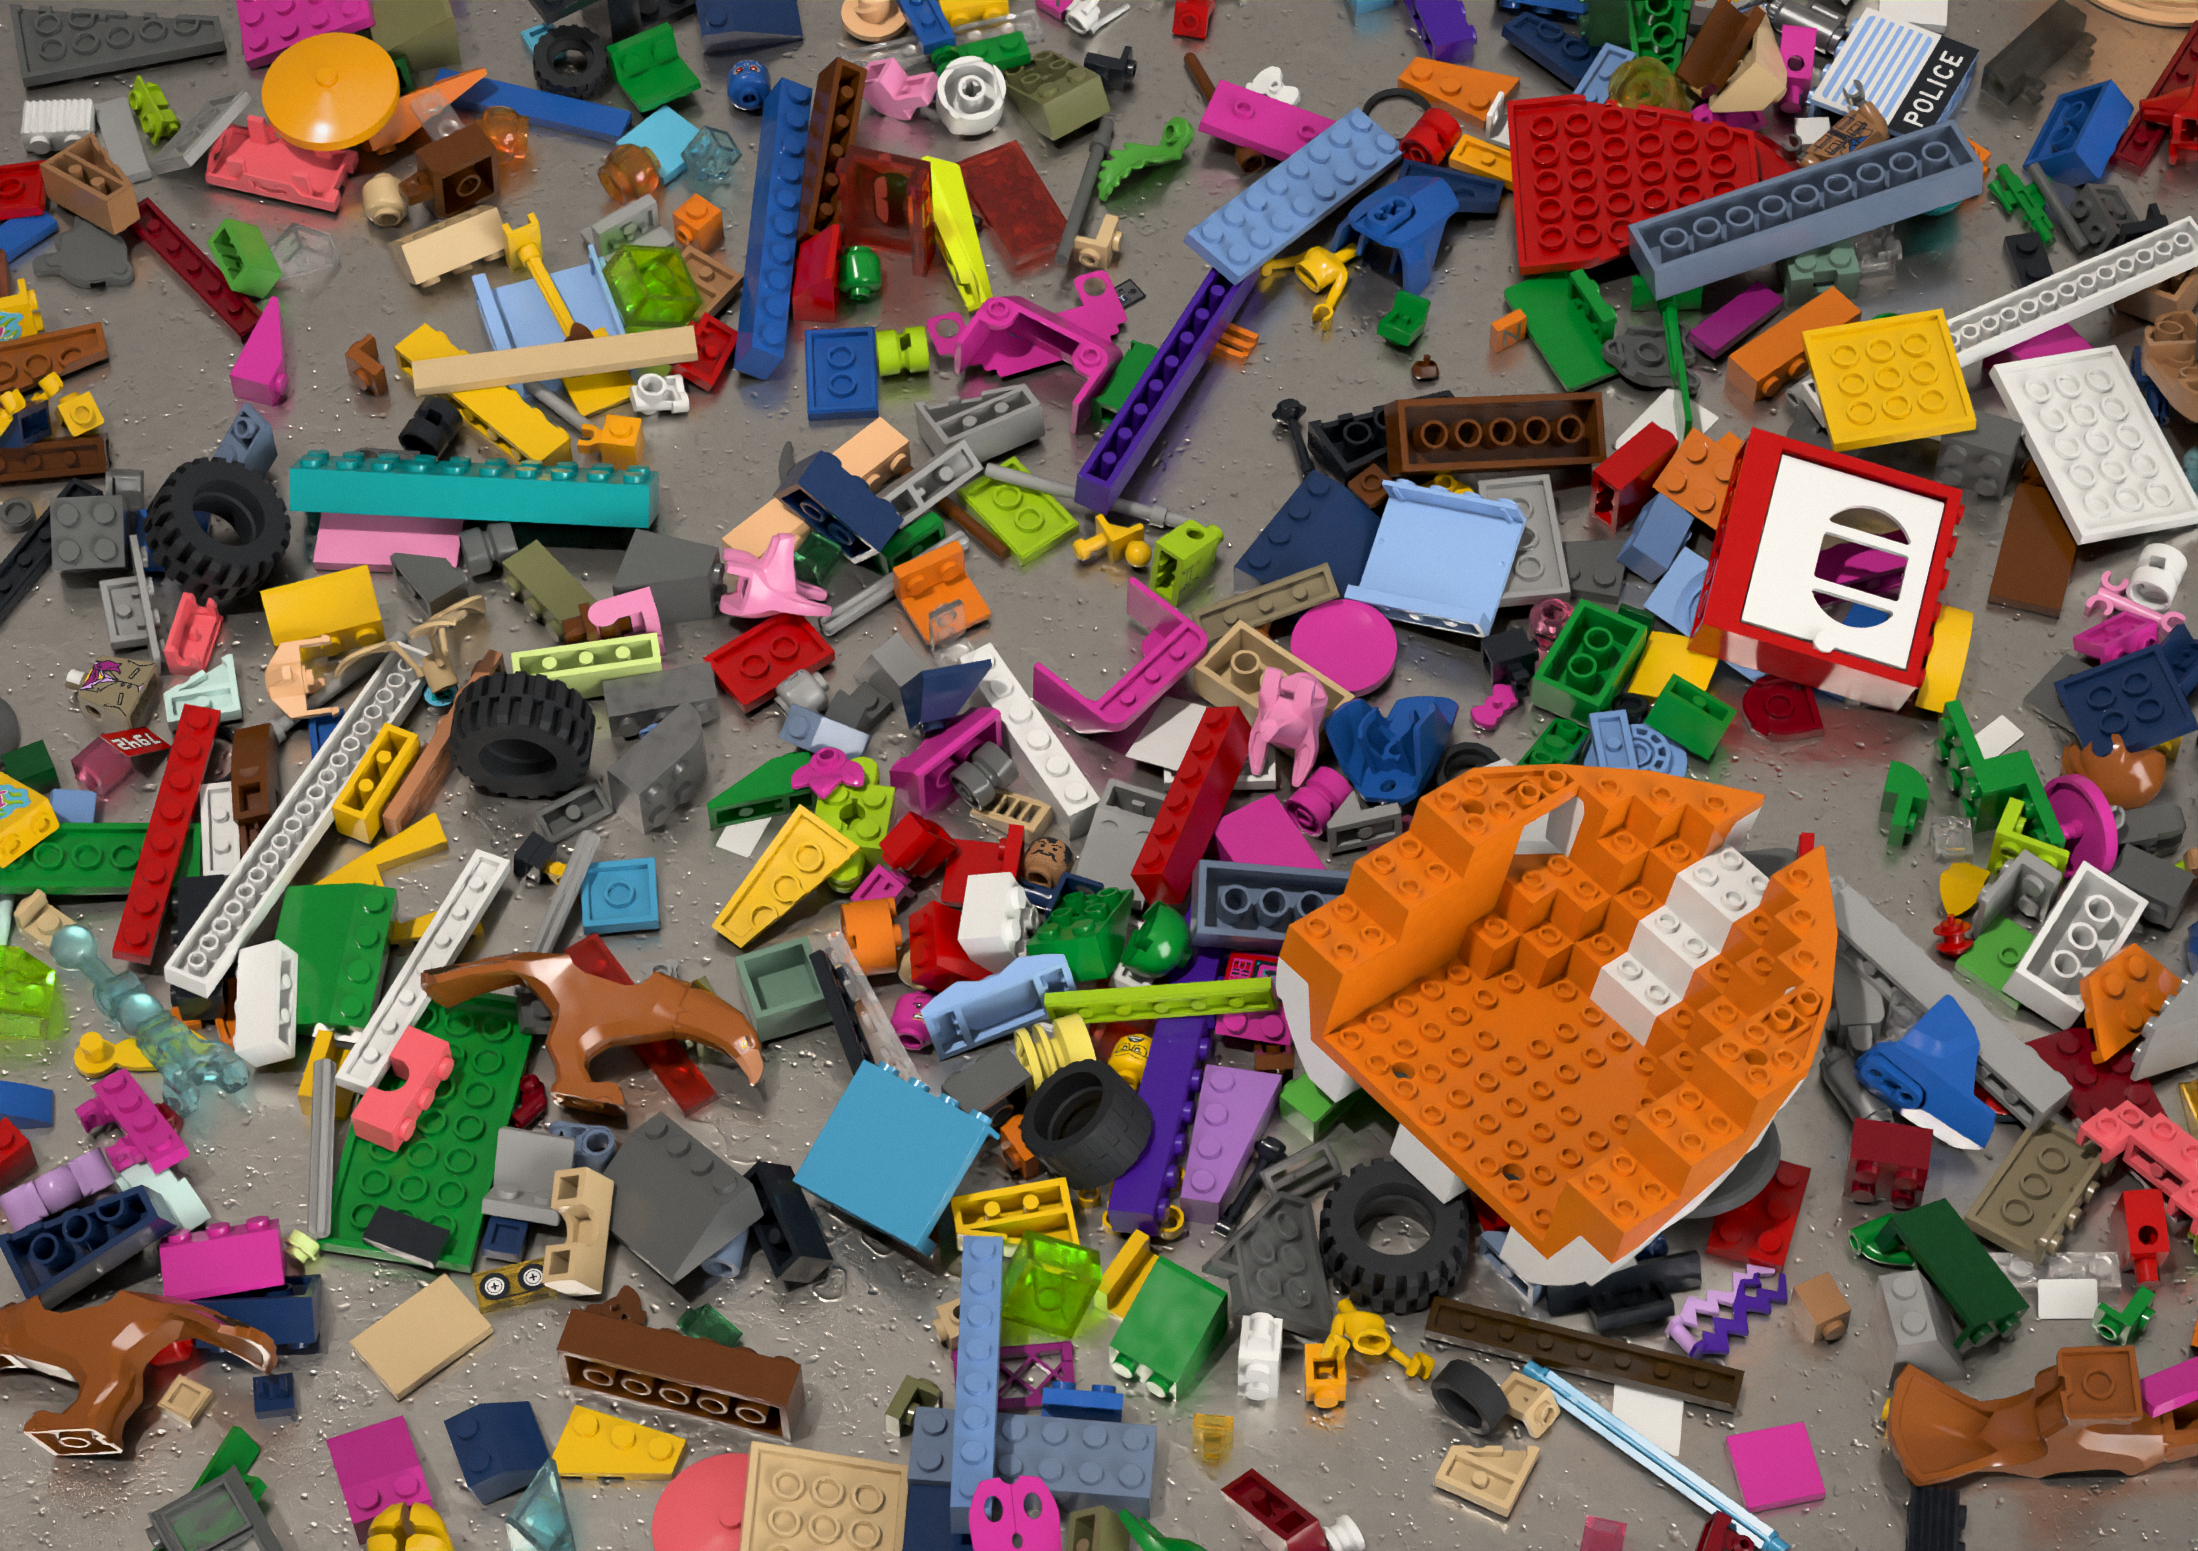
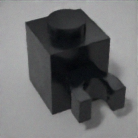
M1523 627L1482 637L1481 664L1492 687L1495 684H1510L1515 699L1530 696L1526 682H1530V678H1533L1535 675V662L1539 661V652L1535 641H1529Z

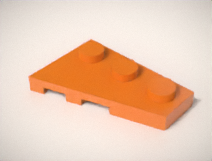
M1415 57L1398 77L1397 87L1412 90L1423 96L1430 104L1484 130L1486 128L1487 113L1498 92H1504V107L1507 103L1506 101H1509L1519 89L1521 78Z

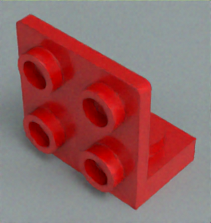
M1009 824L1007 838H1001L1000 843L953 839L958 844V847L947 859L941 893L942 904L963 907L968 875L1011 872L1020 885V864L1025 855L1024 825Z

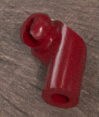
M527 1074L520 1080L519 1088L522 1090L523 1105L511 1115L512 1125L515 1128L525 1129L547 1107L544 1083L539 1081L538 1076L535 1074Z

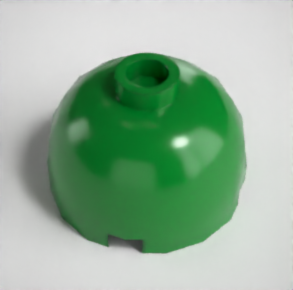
M1157 900L1142 916V919L1146 921L1139 930L1134 929L1121 958L1122 966L1142 977L1153 979L1167 976L1175 967L1182 969L1192 954V949L1187 947L1190 940L1188 923L1175 909Z

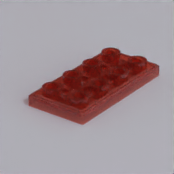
M1017 140L955 162L960 166L966 191L1013 267L1058 249L1067 220Z

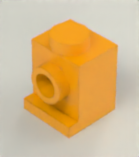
M1324 1343L1305 1344L1306 1401H1314V1404L1320 1408H1331L1336 1406L1338 1401H1346L1345 1357L1342 1362L1333 1356L1323 1358L1319 1353Z

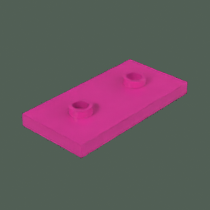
M1220 79L1200 121L1198 131L1242 147L1252 148L1261 154L1284 161L1337 121Z

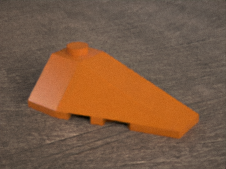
M474 68L435 81L433 86L418 87L415 91L405 93L402 97H399L396 110L387 124L371 138L360 143L364 151H376L377 156L396 150L395 143L407 139L487 75L486 68Z

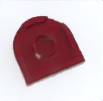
M1767 675L1757 679L1754 685L1744 694L1741 707L1742 718L1748 729L1758 737L1771 742H1790L1823 737L1824 728L1812 687L1774 675Z

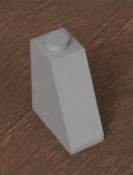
M897 632L875 650L853 676L861 684L866 682L891 699L893 709L907 720L899 688L921 671L930 670V668Z

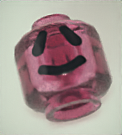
M1548 598L1537 602L1529 614L1527 630L1529 640H1534L1537 648L1541 651L1549 652L1574 609L1561 599Z

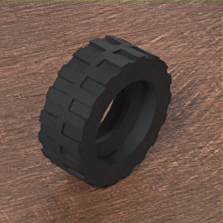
M564 24L559 25L558 28L549 29L545 35H541L538 44L534 46L533 73L538 87L545 92L579 100H586L589 96L597 94L599 88L604 86L605 77L608 75V54L604 41L602 42L600 36L597 33L591 32L589 28H582L575 24H572V26H565ZM562 51H579L586 57L587 67L580 75L563 76L554 67L555 57Z

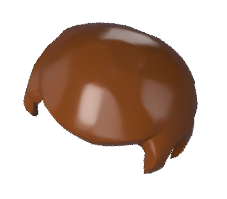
M2119 734L2111 735L2113 749L2105 757L2096 756L2092 749V741L2082 751L2076 745L2075 740L2069 747L2068 744L2064 747L2061 760L2062 776L2080 774L2087 777L2102 791L2109 805H2118L2124 810L2143 807L2155 798L2163 785L2167 764L2166 757L2153 749L2130 753L2126 750L2123 739Z

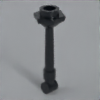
M1289 398L1277 404V409L1272 413V417L1281 425H1289L1301 464L1300 469L1304 481L1313 469L1316 470L1314 463L1310 460L1297 423L1305 414L1306 407L1300 404L1298 400Z
M1267 1136L1266 1139L1263 1138L1255 1142L1254 1148L1260 1161L1234 1202L1226 1209L1224 1218L1220 1217L1214 1227L1215 1232L1227 1238L1232 1235L1235 1228L1234 1223H1237L1241 1217L1244 1206L1260 1181L1256 1173L1267 1168L1268 1165H1273L1288 1157L1284 1153L1286 1146L1274 1137Z

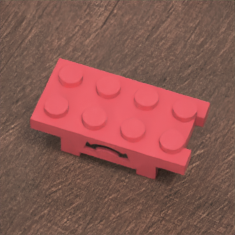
M248 115L246 119L248 127L230 124L214 141L208 156V165L205 172L206 183L333 212L336 211L341 201L339 188L342 181L347 179L348 173H354L359 163L358 152L346 149L314 151L295 146L282 137L278 138L271 125H266L265 118Z

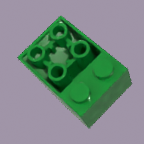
M1110 887L1096 894L1085 895L1084 892H1073L1066 895L1059 906L1050 913L1049 918L1037 929L1035 935L1026 944L1029 956L1064 954L1074 982L1108 978L1121 960L1135 895L1134 890H1119L1117 887Z

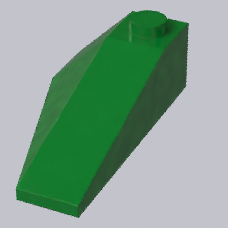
M1616 0L1626 50L1637 54V63L1631 72L1639 104L1673 101L1663 89L1675 77L1674 72L1681 62L1691 0Z

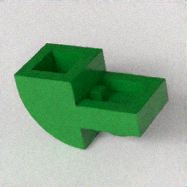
M1891 760L1880 811L1893 814L1887 844L1902 848L1905 833L1913 834L1916 819L1924 821L1929 790L1925 779L1917 770L1907 764Z

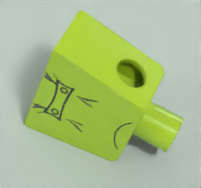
M1188 519L1155 542L1149 589L1177 608L1212 573L1217 546L1224 540L1221 529L1214 524H1209L1205 528L1195 520Z

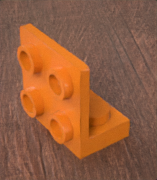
M958 540L892 568L894 594L928 645L991 617L990 609L965 572L964 550Z

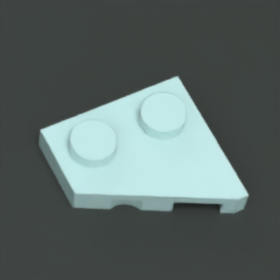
M227 654L222 657V664L205 673L201 670L192 675L187 682L178 684L163 693L169 731L177 730L184 704L221 710L220 722L243 718L233 654Z

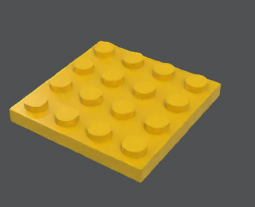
M1943 308L1802 331V344L1833 451L1841 452L1976 429L1977 420Z

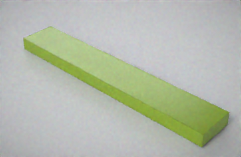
M1272 977L1045 993L1044 1006L1052 1025L1054 1019L1079 1013L1086 1024L1278 1010L1279 1003Z

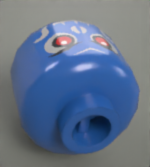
M755 60L737 62L730 68L727 74V95L730 102L735 107L748 111L763 107L764 99L771 92V76L768 69L762 63Z

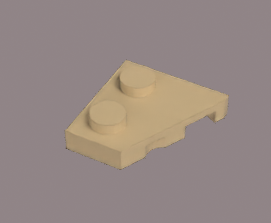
M1451 1445L1434 1478V1485L1508 1517L1539 1457L1540 1448L1537 1446H1527V1450H1503L1502 1446L1486 1445L1483 1448H1474L1471 1445Z

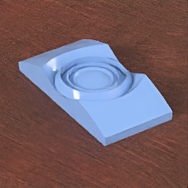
M1684 547L1643 606L1687 637H1690L1708 561L1687 547ZM1724 661L1753 682L1769 675Z
M1064 954L1018 957L1000 973L989 975L979 981L955 982L934 997L920 1012L941 1061L1015 1032L1017 1029L1025 1028L1048 1019L1049 1016L1044 1006L1045 993L1077 991Z

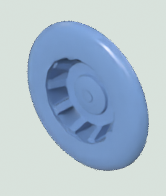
M1646 723L1629 724L1638 770H1650L1685 777L1687 756L1683 745L1662 735ZM1590 737L1584 750L1583 763L1584 766L1597 767L1592 738Z

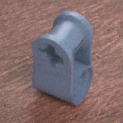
M554 1121L549 1124V1134L575 1138L576 1147L573 1168L588 1167L602 1175L618 1152L615 1137L612 1131L605 1126L574 1124L567 1121ZM599 1148H606L601 1152H594Z

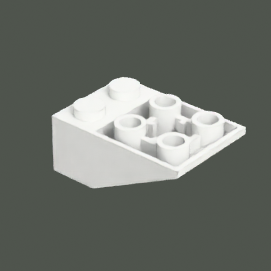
M1011 872L968 875L957 940L971 961L994 974L1000 973L1016 958L1029 956L1026 944L1044 923L1040 919L1036 907H1033L1026 897L1024 888L1019 886Z

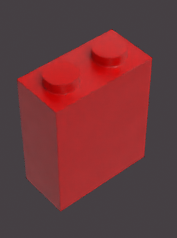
M1651 421L1593 470L1589 514L1615 534L1641 512L1643 506L1659 493L1652 485L1678 449L1679 441L1674 435Z
M933 900L909 916L912 982L941 993L957 981H979L994 974L971 961L958 942L961 911Z

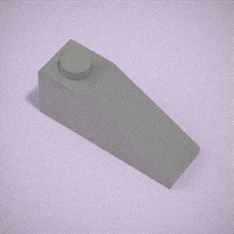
M961 439L891 483L876 494L879 499L882 498L889 501L896 507L897 514L904 519L898 529H901L984 468L965 439Z

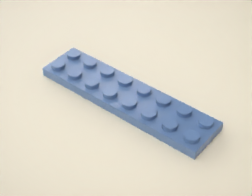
M1356 107L1187 232L1183 242L1233 285H1237L1402 160L1403 153L1399 151V142Z

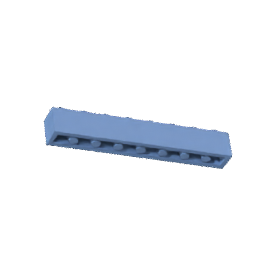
M963 1236L950 1498L951 1534H970L968 1517L975 1490L979 1482L995 1477L1004 1269L1002 1236ZM989 1496L984 1504L985 1515L991 1522H993L994 1496Z

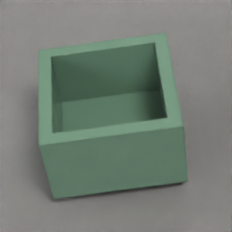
M807 936L734 957L737 982L753 1027L758 1032L760 1042L832 1021L809 958L813 950Z

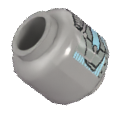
M799 669L776 686L777 697L774 699V702L786 718L792 703L820 713L829 704L825 692L830 687L819 672L811 675L807 670Z

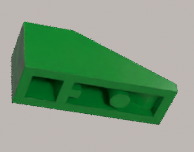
M809 751L801 753L791 752L781 757L772 758L709 801L707 809L711 830L791 814L799 804L808 810L815 809L818 796L809 786L800 789H792L791 787L793 773L810 762Z

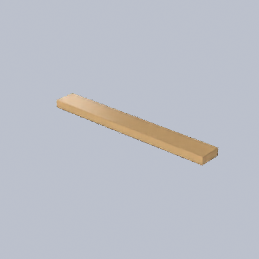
M691 325L420 360L411 363L415 395L420 397L697 361L698 353L694 326Z

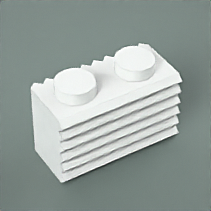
M74 98L72 101L69 99L66 101L54 99L52 101L46 100L45 102L42 100L38 102L26 100L23 107L21 128L25 151H33L37 154L59 151L67 148L91 132L95 135L97 117L93 101L89 98L86 100Z

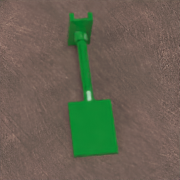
M1632 276L1631 311L1658 310V313L1662 316L1669 373L1674 382L1673 409L1677 439L1679 441L1678 446L1680 447L1692 429L1693 420L1677 313L1682 309H1701L1703 286L1656 301L1643 277Z

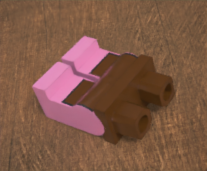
M649 586L600 600L591 607L589 602L579 604L580 616L561 620L566 637V645L657 632L660 656L666 655L659 616Z

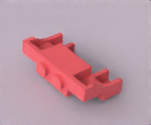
M2128 1100L2111 1112L2107 1108L2102 1109L2080 1125L2075 1140L2079 1146H2083L2089 1140L2094 1141L2102 1148L2099 1160L2104 1164L2125 1150L2122 1160L2157 1188H2162V1192L2170 1197L2165 1212L2172 1216L2181 1209L2193 1218L2189 1231L2195 1236L2198 1234V1141L2161 1112L2151 1118Z

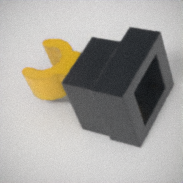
M532 831L514 855L513 873L524 880L529 877L540 883L545 875H548L549 879L558 886L567 864L556 862L557 846Z

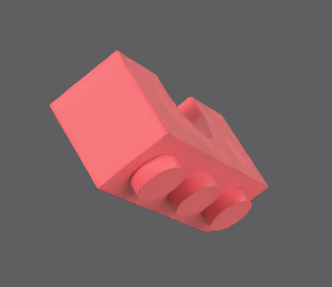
M409 1025L389 1055L394 1075L405 1079L407 1082L395 1091H382L369 1086L351 1115L356 1136L393 1152H397L403 1141H408L411 1138L419 1115L423 1110L427 1111L430 1108L435 1097L436 1088L441 1080L445 1081L448 1079L454 1067L449 1042Z

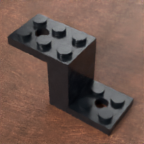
M528 0L547 25L582 10L609 46L665 22H668L670 25L696 12L694 0Z

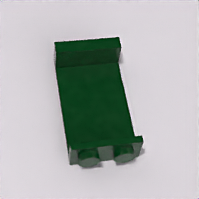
M1946 1198L1891 1216L1873 1240L1882 1252L1906 1245L1967 1324L1966 1328L1953 1343L1957 1350L1973 1344L1975 1347H1980L1991 1340L1992 1337L2000 1334L2002 1337H2007L2022 1325L2020 1319L2030 1306Z

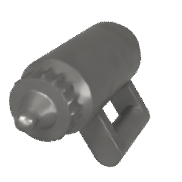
M1774 0L1772 3H1761L1766 5L1770 24L1780 33H1782L1783 25L1817 28L1815 50L1825 55L1830 53L1834 55L1840 41L1846 42L1848 38V31L1843 29L1847 22V17L1813 0H1810L1805 6L1793 0Z
M1824 1046L1822 1051L1825 1057L1819 1064L1820 1070L1824 1074L1825 1082L1853 1123L1855 1117L1893 1123L1894 1119L1891 1114L1895 1110L1866 1089L1854 1077L1853 1066L1856 1058L1851 1056L1844 1048L1832 1050L1830 1046Z

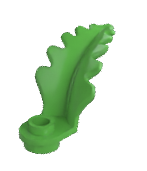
M1177 116L1172 118L1164 127L1159 146L1128 142L1123 145L1126 150H1111L1109 154L1114 160H1104L1101 166L1106 168V170L1100 171L1097 175L1102 180V182L1097 184L1099 200L1106 201L1109 195H1111L1113 188L1120 185L1121 179L1127 178L1131 172L1137 169L1165 165L1181 160L1184 149H1187L1193 141V126L1185 118Z

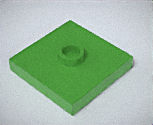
M1999 913L1974 941L1973 946L1968 948L1956 961L1954 969L2017 1011L2022 1003L2003 992L2002 988L2033 940L2034 935Z

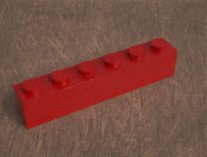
M1239 706L1206 707L1131 871V877L1149 905H1152L1157 900L1165 904H1181L1192 881V873L1198 861L1203 857L1249 754L1248 745L1252 728Z

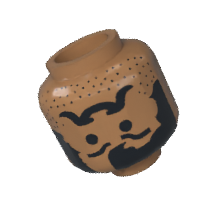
M1048 836L1039 837L1030 844L1022 858L1020 873L1028 882L1053 889V887L1057 886L1063 872L1070 873L1075 863L1074 855L1062 840Z

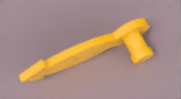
M190 1029V1038L174 1033H151L122 1040L116 1045L102 1039V1036L97 1032H87L80 1038V1045L74 1053L76 1069L82 1075L89 1078L105 1076L115 1067L138 1072L157 1071L173 1068L191 1060L193 1068L215 1049V1046L192 1029Z

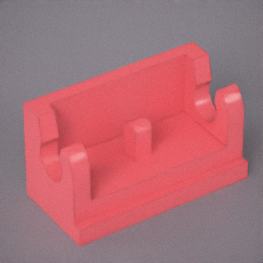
M183 592L164 648L170 674L191 677L201 670L207 673L224 622V617L219 615L217 604L212 598H208L206 607H202L196 603L197 599L193 593Z

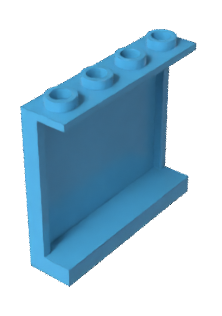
M863 1060L792 1181L806 1192L930 1258L937 1246L934 1241L928 1238L986 1137L990 1136L998 1140L1001 1135L990 1127L992 1119L975 1109H972L969 1114L960 1110L961 1103L942 1092L938 1098L929 1094L928 1092L931 1088L914 1077H910L908 1082L898 1077L900 1071L883 1061H880L876 1066Z

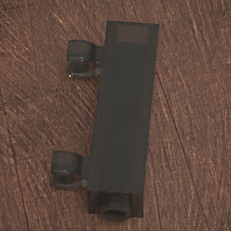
M2064 0L2055 2L1984 66L1980 89L2006 106L2019 95H2022L2029 105L2036 107L2044 99V96L2039 94L2046 88V84L2039 79L2044 72L2070 49L2083 61H2087L2094 54L2095 51L2090 47L2097 42V39L2092 34L2084 32L2087 15Z

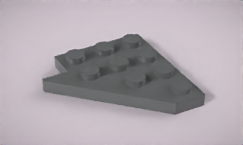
M1280 1191L1201 1267L1202 1272L1229 1281L1234 1314L1243 1317V1315L1251 1316L1257 1312L1267 1313L1274 1318L1283 1319V1329L1326 1341L1330 1334L1333 1317L1321 1253L1319 1251L1311 1200Z

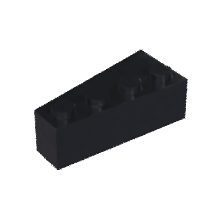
M1445 390L1411 399L1450 398L1455 396L1450 390ZM1384 405L1373 407L1372 412L1353 416L1352 412L1338 415L1337 420L1322 423L1321 419L1308 422V450L1328 477L1341 483L1348 490V482L1373 463L1389 476Z

